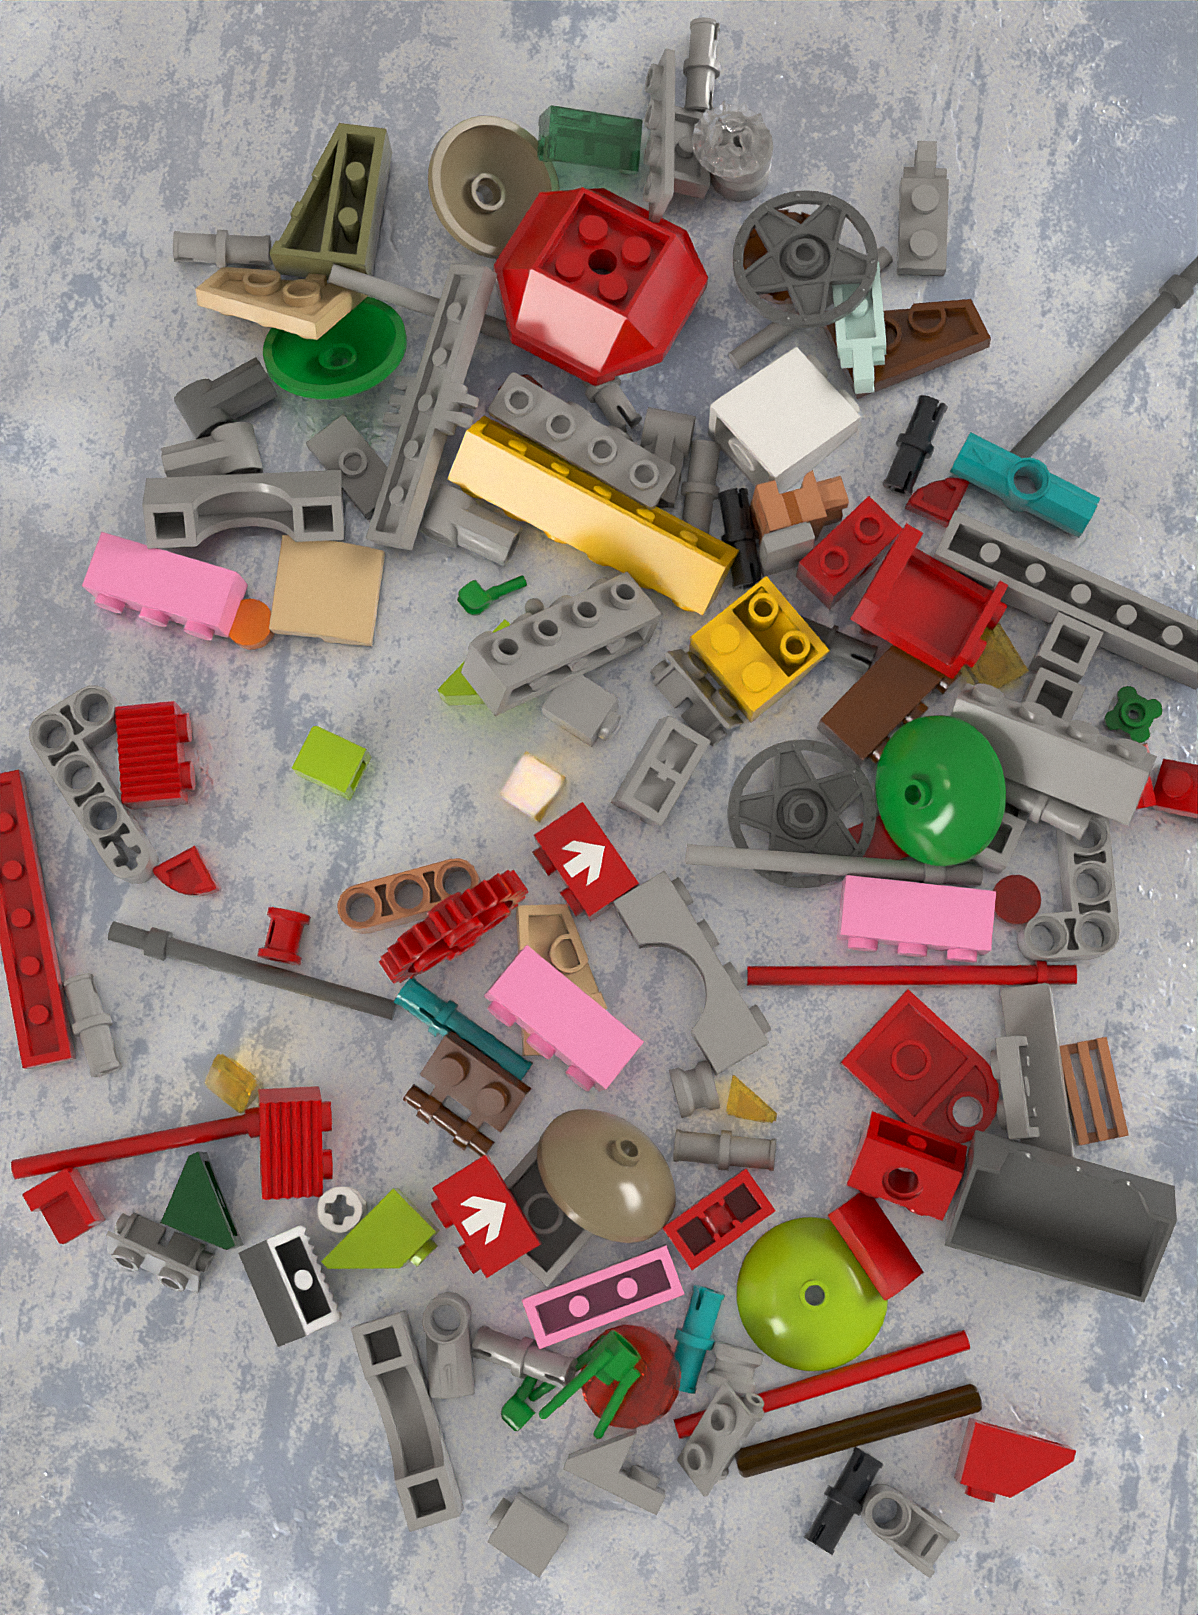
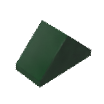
M198 1151L189 1155L160 1223L225 1250L235 1249L244 1245L207 1152Z

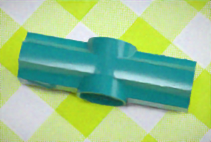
M972 432L969 433L949 471L1000 497L1003 504L1010 510L1017 512L1027 511L1078 538L1083 534L1101 499L1050 473L1047 466L1040 460L1031 457L1021 458ZM1017 476L1028 477L1034 483L1036 492L1033 494L1020 492L1014 484V478Z

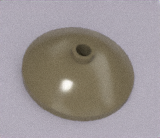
M496 116L471 117L453 126L436 144L428 168L430 198L442 225L462 246L478 255L491 259H498L540 192L560 191L554 165L539 141L520 125ZM476 191L484 197V204L478 199Z
M576 1109L557 1116L542 1133L537 1148V1163L540 1176L554 1202L579 1226L611 1241L634 1243L652 1238L668 1223L676 1203L674 1180L669 1166L658 1147L639 1128L625 1119L607 1112L592 1109Z

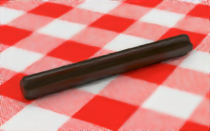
M967 1384L740 1448L735 1453L736 1464L742 1477H751L978 1413L982 1410V1400L977 1387L973 1384Z

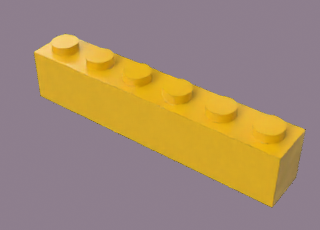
M486 416L481 417L471 428L466 430L447 480L460 486L461 490L470 497L485 499L500 507L508 517L517 521H526L543 530L551 540L561 544H569L586 553L587 557L598 565L610 566L622 573L628 572L640 587L654 589L671 598L677 607L689 612L695 611L702 616L717 598L739 552L738 549L658 507H655L653 510L645 508L541 445Z

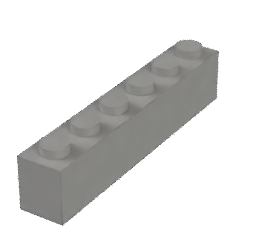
M955 510L933 558L988 590H993L999 580L1008 585L1000 600L1001 602L1047 623H1050L1055 615L1061 612L1104 632L1098 646L1196 690L1198 688L1197 619Z

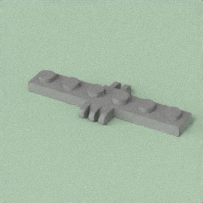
M450 265L416 378L396 376L393 386L405 391L404 395L390 394L388 405L399 409V413L385 412L382 423L400 429L366 535V539L379 545L412 550L447 436L454 435L457 426L471 428L473 417L461 411L462 408L477 409L479 398L467 394L468 387L463 384L497 277V273L486 266Z

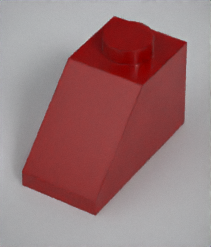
M969 1418L954 1478L960 1484L966 1485L964 1494L995 1503L997 1494L1012 1498L1070 1464L1075 1459L1076 1450L1068 1445Z

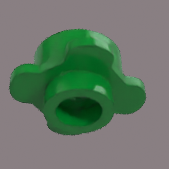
M1122 687L1117 692L1118 701L1116 705L1104 717L1105 725L1109 730H1116L1119 734L1130 737L1133 741L1143 743L1150 737L1149 728L1153 720L1162 715V705L1156 699L1147 700L1138 695L1134 687ZM1130 711H1136L1138 717L1136 719L1130 718Z

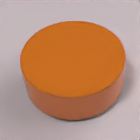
M257 599L241 600L229 632V637L244 649L255 650L264 647L275 635L269 630L271 610L266 604Z

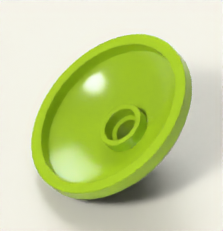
M803 1217L783 1222L771 1228L752 1245L742 1262L737 1279V1306L746 1332L758 1348L767 1356L793 1369L824 1371L852 1361L874 1341L882 1327L887 1311L888 1300L884 1301L830 1219ZM812 1285L820 1286L824 1292L823 1300L817 1305H810L805 1299V1292Z

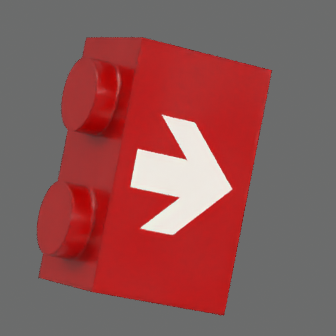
M583 802L533 835L535 842L539 846L532 851L534 857L547 876L554 872L559 875L567 887L559 893L576 917L584 912L591 922L614 906L613 901L639 886V882Z
M489 1155L480 1157L432 1188L437 1199L430 1202L431 1206L446 1229L453 1225L456 1227L465 1242L457 1248L473 1274L482 1270L485 1277L488 1278L542 1244Z

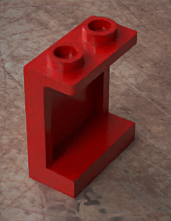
M906 523L889 549L850 620L953 679L964 664L973 668L983 653L987 642L980 639L985 628L992 631L1003 616L1008 605L1000 600L1008 585L999 580L993 590H988L919 550L916 546L923 532Z

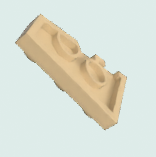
M234 267L220 268L195 288L198 306L219 311L223 315L236 316L253 321L264 327H273L291 332L305 339L315 340L323 336L368 296L332 283H327V278L324 274L309 273L306 279L282 280L281 274L278 271Z
M568 904L518 906L516 908L518 953L528 945L606 1010L607 1006L594 980L588 964L589 959ZM521 1027L522 1056H542L526 1042L530 1034Z

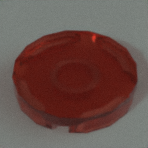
M623 1324L607 1329L590 1343L588 1349L602 1335L606 1336L611 1330H614L629 1341L641 1356V1360L634 1366L641 1376L628 1389L609 1425L626 1429H638L648 1426L657 1419H661L670 1411L679 1394L681 1379L679 1362L675 1360L674 1353L670 1349L672 1347L665 1337L649 1327ZM594 1375L581 1389L585 1402L594 1415L601 1419L619 1381L614 1380L608 1386Z

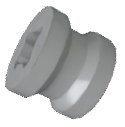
M708 1060L698 1062L696 1067L691 1070L684 1071L679 1067L669 1070L681 1118L691 1116L695 1109L705 1107L711 1111L720 1108Z
M715 1341L713 1353L716 1356L714 1368L707 1372L705 1382L720 1387L723 1382H727L735 1392L743 1394L755 1393L756 1384L753 1376L755 1369L762 1365L764 1354Z

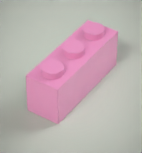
M101 532L82 586L96 598L94 604L103 609L122 613L124 607L139 611V618L149 623L167 627L168 621L185 625L184 631L201 639L212 640L214 634L230 638L229 632L240 602L245 596L248 584L236 571L162 549H148L145 544Z
M846 875L842 881L837 939L847 940V948L858 951L876 952L878 944L898 946L897 954L927 957L929 949L947 951L948 960L977 962V955H986L991 951L996 891Z
M528 945L520 950L483 995L491 1002L487 1009L492 1015L508 1027H511L516 1022L530 1034L526 1042L533 1049L549 1060L553 1055H556L569 1066L565 1074L587 1092L592 1087L598 1091L606 1090L644 1043L643 1040Z
M665 1244L524 1297L522 1303L539 1349L685 1294Z

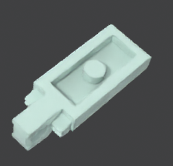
M879 262L877 263L875 280L866 298L853 312L835 322L838 359L840 358L841 368H853L855 394L873 393V366L885 365L886 335ZM861 283L832 285L834 308L848 300Z

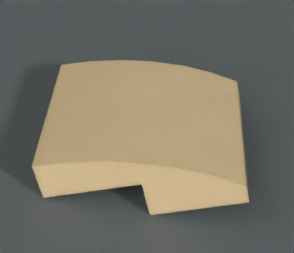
M282 535L269 630L274 634L318 637L329 643L372 646L385 552L379 549L331 540L295 542L289 535Z

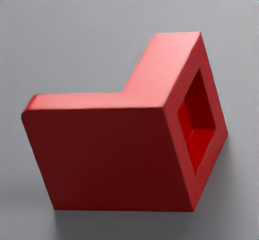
M65 1168L22 1194L31 1212H42L60 1244L69 1243L106 1220L77 1168Z

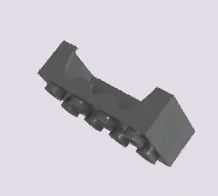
M975 1130L966 1156L963 1176L947 1210L944 1246L1145 1302L1177 1222L1175 1186Z

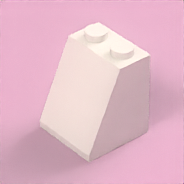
M795 347L710 405L708 436L714 442L722 445L721 450L755 487L758 484L775 480L779 494L789 490L857 432L861 416L858 414L860 408L848 392L843 389L838 392L826 379L828 377L827 371L816 357L811 354L806 357Z

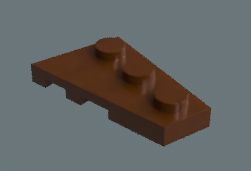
M972 299L914 303L910 309L883 311L886 335L885 365L873 366L874 392L989 348L991 337ZM834 322L822 327L837 356ZM842 368L855 394L853 368ZM872 393L855 394V396L859 399Z

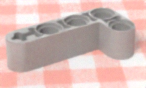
M89 685L81 688L37 716L29 728V739L107 868L115 876L128 883L142 884L149 881L155 875L152 870L158 865L159 858L131 810L122 804L121 794L92 749L116 733L115 707L122 706V704L107 689L98 685ZM107 701L108 712L106 716L100 721L89 722L88 711L90 707L96 702ZM57 727H65L66 738L59 747L48 748V734ZM82 767H90L92 772L90 782L81 789H73L71 784L73 774ZM115 807L117 811L115 824L109 829L99 830L96 824L99 813L105 808ZM124 841L126 846L139 854L136 857L138 866L135 869L125 865L129 861L122 847L115 843Z
M1094 813L1088 826L1095 838L1092 848L1078 846L1071 834L1056 827L1063 912L1036 915L1021 926L1017 934V945L1022 955L1030 961L1090 960L1108 953L1117 944L1120 930L1109 818ZM1079 874H1090L1098 881L1099 893L1095 898H1088L1079 892L1076 884ZM1084 923H1094L1101 928L1104 935L1101 947H1090L1083 941L1081 929ZM1034 926H1045L1053 933L1054 945L1050 951H1042L1032 943L1031 931Z

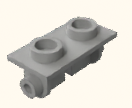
M682 649L668 651L664 655L671 664L669 665L663 660L650 671L655 678L652 683L674 708L679 707L687 698L692 701L693 705L681 717L691 729L709 739L712 747L727 735L722 729L723 726L726 729H731L744 723L736 714L739 710L736 702L723 689L719 688L716 690L705 677L708 673L705 665L692 652L688 651L685 653Z
M122 1213L114 1228V1232L120 1234V1236L110 1231L106 1234L107 1253L111 1254L112 1260L128 1270L138 1271L139 1268L156 1274L157 1280L172 1290L182 1292L186 1288L198 1294L200 1290V1272L197 1269L206 1272L214 1257L213 1253L206 1251L207 1245L174 1232L167 1247H164L159 1242L166 1231V1227L136 1213H133L131 1216Z
M723 1382L677 1458L678 1463L704 1497L709 1495L718 1480L726 1479L729 1474L728 1468L735 1458V1453L742 1446L740 1444L741 1440L747 1438L755 1423L761 1421L764 1416L762 1409L764 1401L760 1396L749 1392L745 1397H738L727 1382Z

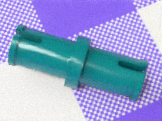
M699 1285L693 1286L692 1297L682 1328H676L674 1339L678 1342L667 1378L664 1381L665 1385L669 1387L675 1385L674 1389L690 1394L696 1393V1385L707 1350H713L715 1339L711 1338L722 1300L725 1298V1294L717 1291L714 1293L713 1289Z

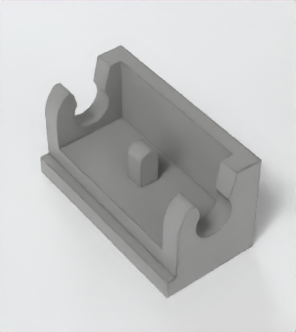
M670 715L659 719L610 803L622 810L634 812L641 817V821L647 824L662 826L711 741Z

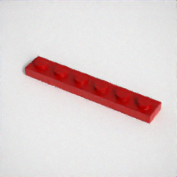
M18 769L0 773V946L22 1068L31 1069L73 1060L76 1057L24 773Z

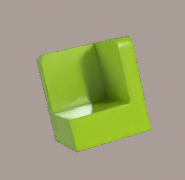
M313 726L292 769L299 777L347 800H351L372 757L367 749L319 726Z

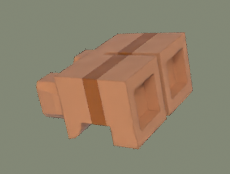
M812 470L804 476L800 489L779 494L775 480L756 485L750 504L753 528L759 531V548L761 547L762 537L767 533L807 521V523L810 522L815 541H817L823 526L841 522L843 518L842 509L847 508L849 504L841 476L816 482Z

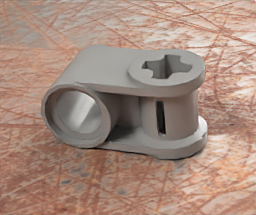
M887 1484L870 1486L860 1503L863 1506L860 1515L868 1528L890 1545L904 1560L929 1578L935 1572L933 1568L934 1563L949 1541L956 1542L960 1536L957 1531L924 1507H919L897 1489ZM885 1498L895 1500L897 1504L895 1517L886 1523L875 1522L872 1517V1510L875 1504Z

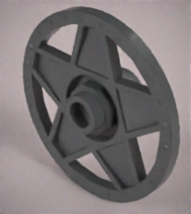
M793 191L778 195L764 202L744 221L736 236L733 247L734 277L744 299L756 312L766 319L792 328L822 327L846 317L866 298L877 272V244L865 218L846 201L819 191ZM796 204L820 205L802 224L777 211L778 209ZM845 218L853 224L862 236L867 256L839 244ZM755 228L768 253L744 270V249L751 232ZM861 283L848 300L825 312L829 285ZM787 290L798 315L776 309L758 295Z
M807 739L790 740L764 749L743 767L730 792L727 820L735 848L749 849L740 829V823L770 833L768 850L809 853L811 850L817 854L863 857L873 837L876 822V806L868 779L860 767L848 755L834 746L823 742ZM801 750L826 755L842 765L846 771L816 779ZM774 757L773 790L741 796L752 774L768 759ZM861 794L864 821L860 838L856 842L839 816ZM752 869L773 883L793 888L818 887L842 877L840 875L819 874L817 876L796 878L791 877L794 872Z

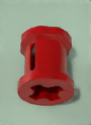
M268 907L267 915L271 918L265 945L258 949L257 956L279 963L300 966L302 957L298 955L301 938L304 926L309 925L311 917L292 910Z

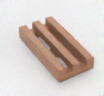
M1107 1037L1060 1046L1068 1109L1077 1146L1129 1136ZM1090 1050H1096L1113 1125L1111 1129L1106 1127ZM1078 1053L1095 1132L1087 1133L1070 1054Z

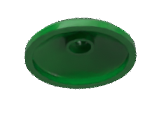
M367 296L318 340L305 339L297 334L272 327L264 341L263 359L269 376L282 389L298 396L316 400L343 399L368 391L385 380L398 367L405 355L407 335L402 318L391 306Z
M932 715L920 717L906 723L889 739L878 762L875 778V795L881 820L888 834L898 847L912 858L925 864L949 866L974 858L991 843L1004 815L1006 786L998 756L981 732L959 718L946 715ZM918 788L921 791V799L918 795Z

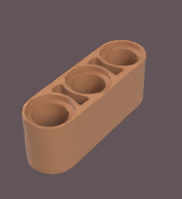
M460 858L448 859L353 885L340 895L337 903L338 914L341 920L353 931L361 934L374 933L427 918V913L435 905L451 895L445 890V882L448 876L454 872L462 871L471 876L469 889L478 885L481 880L474 866L468 861ZM410 884L420 886L423 890V898L418 906L411 909L400 907L397 899L399 891L404 886ZM361 897L373 899L375 910L370 919L364 922L353 921L350 916V908L354 901Z

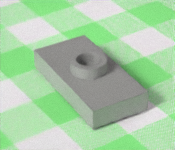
M342 414L307 441L306 445L326 471L341 470L342 490L364 517L368 519L374 513L388 467L346 416Z

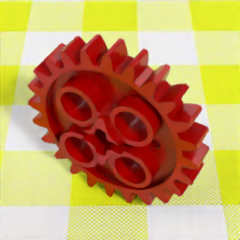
M507 870L501 875L497 873L489 880L481 881L472 889H466L463 893L457 892L435 905L427 913L428 917L424 921L413 925L412 928L397 939L395 944L388 947V952L381 956L379 964L391 982L395 984L397 982L402 983L409 977L412 979L418 974H422L437 964L444 962L446 959L447 961L454 960L475 946L481 940V936L484 933L493 929L510 916L511 911L519 906L518 903L526 898L525 895L529 893L528 889L515 870L511 872Z

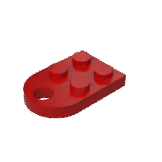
M909 989L896 1000L839 1063L903 1123L960 1144L971 1141L975 1130L984 1132L992 1123L997 1113L999 1085L993 1076L988 1062ZM962 1097H969L975 1100L980 1108L978 1121L970 1127L960 1125L953 1116L954 1104Z

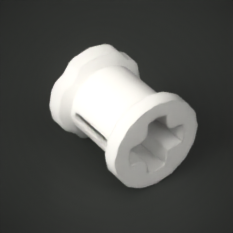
M334 1187L326 1191L320 1197L317 1205V1217L320 1223L327 1230L335 1233L351 1231L368 1212L366 1200L361 1197L357 1189L350 1187ZM342 1195H345L346 1204L354 1206L353 1216L345 1217L343 1224L339 1223V1215L331 1213L332 1203H339Z

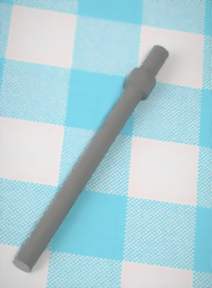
M687 844L685 854L686 864L840 876L851 875L919 881V883L934 885L947 883L981 886L983 880L982 866L972 865L934 866L919 861Z

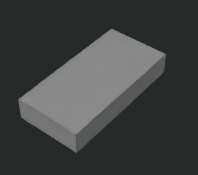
M806 521L764 534L758 557L763 577L798 567L799 562L813 549L815 536L810 522L807 523Z

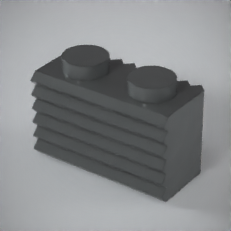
M301 1225L238 1253L277 1347L305 1337L337 1322L342 1316V1313L336 1310L338 1303L332 1301L334 1294L328 1291L330 1284L324 1282L326 1275L320 1272L322 1265L316 1263L318 1256L312 1254L314 1246L308 1244L310 1237L304 1235L306 1228Z

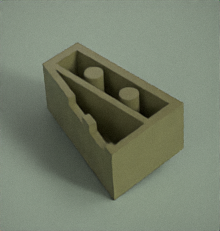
M345 123L338 124L311 174L312 180L301 201L296 202L290 213L292 218L280 240L275 241L269 252L276 271L281 275L306 278L309 273L324 274L328 280L334 263L373 276L392 158V149L387 129Z

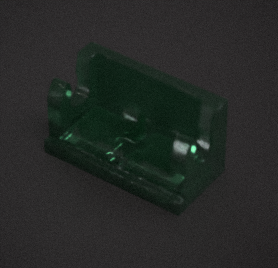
M551 105L539 116L537 159L544 162L558 161L617 170L622 174L635 175L639 172L643 120Z

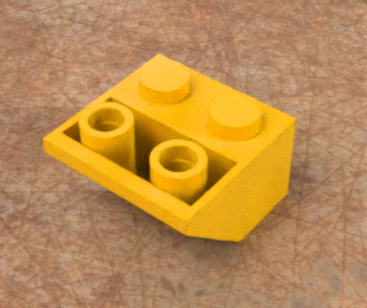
M767 576L690 637L689 650L702 661L708 673L718 685L733 698L739 710L750 723L789 693L830 651Z

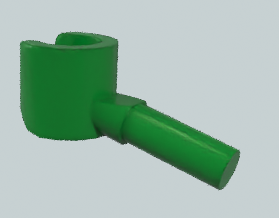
M521 575L497 586H492L485 591L476 580H473L459 590L457 601L467 613L477 616L482 614L499 597L527 586L524 576Z
M528 1375L524 1378L516 1393L501 1409L502 1419L514 1431H519L536 1413L525 1402V1399L531 1394L538 1379Z

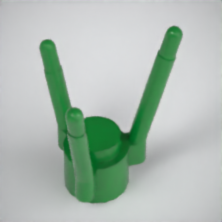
M611 1330L606 1336L602 1335L591 1348L576 1358V1372L584 1366L586 1367L539 1411L541 1419L548 1418L594 1375L608 1386L616 1380L619 1381V1384L593 1433L596 1439L603 1437L628 1389L641 1376L640 1372L634 1367L641 1360L640 1354L629 1341L614 1330ZM543 1382L531 1392L528 1398L530 1401L535 1402L557 1386Z

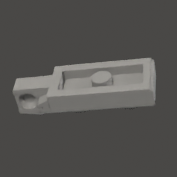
M917 141L914 167H904L903 178L901 177L899 185L897 274L944 276L946 272L949 179H947L946 168H936L937 141Z

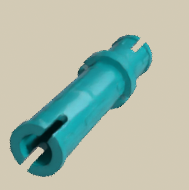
M416 978L409 979L394 1000L396 1005H400L429 1026L428 1032L434 1037H437L439 1034L444 1037L450 1030L521 1081L533 1065V1062L523 1058L494 1035L457 1010L459 1005L450 999L448 1002H445L416 981Z

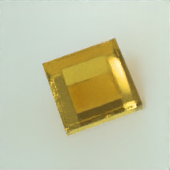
M525 751L499 796L540 823L567 784L565 776Z
M223 1053L218 1054L214 1058L205 1080L207 1088L238 1113H244L245 1109H248L258 1096V1089H264V1083L231 1056Z
M735 1075L731 1076L724 1113H727V1116L767 1124L775 1122L777 1113Z

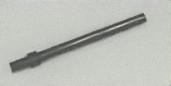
M1198 256L1180 275L1174 274L1159 289L1160 296L1011 449V453L1021 458L1031 457L1174 308L1180 309L1194 295L1193 288L1198 284Z
M115 921L112 922L109 929L108 940L144 950V955L162 961L166 957L174 958L389 1020H393L397 1005L392 999L173 938V933L152 927L150 931Z

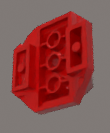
M580 187L573 190L540 192L493 265V271L497 273L495 285L505 315L511 343L595 387L615 380V376L636 372L661 363L706 290L709 279L687 230L664 218H661L659 223L649 221L648 210L605 188L587 189ZM604 269L610 273L606 275H600L593 272L592 270Z

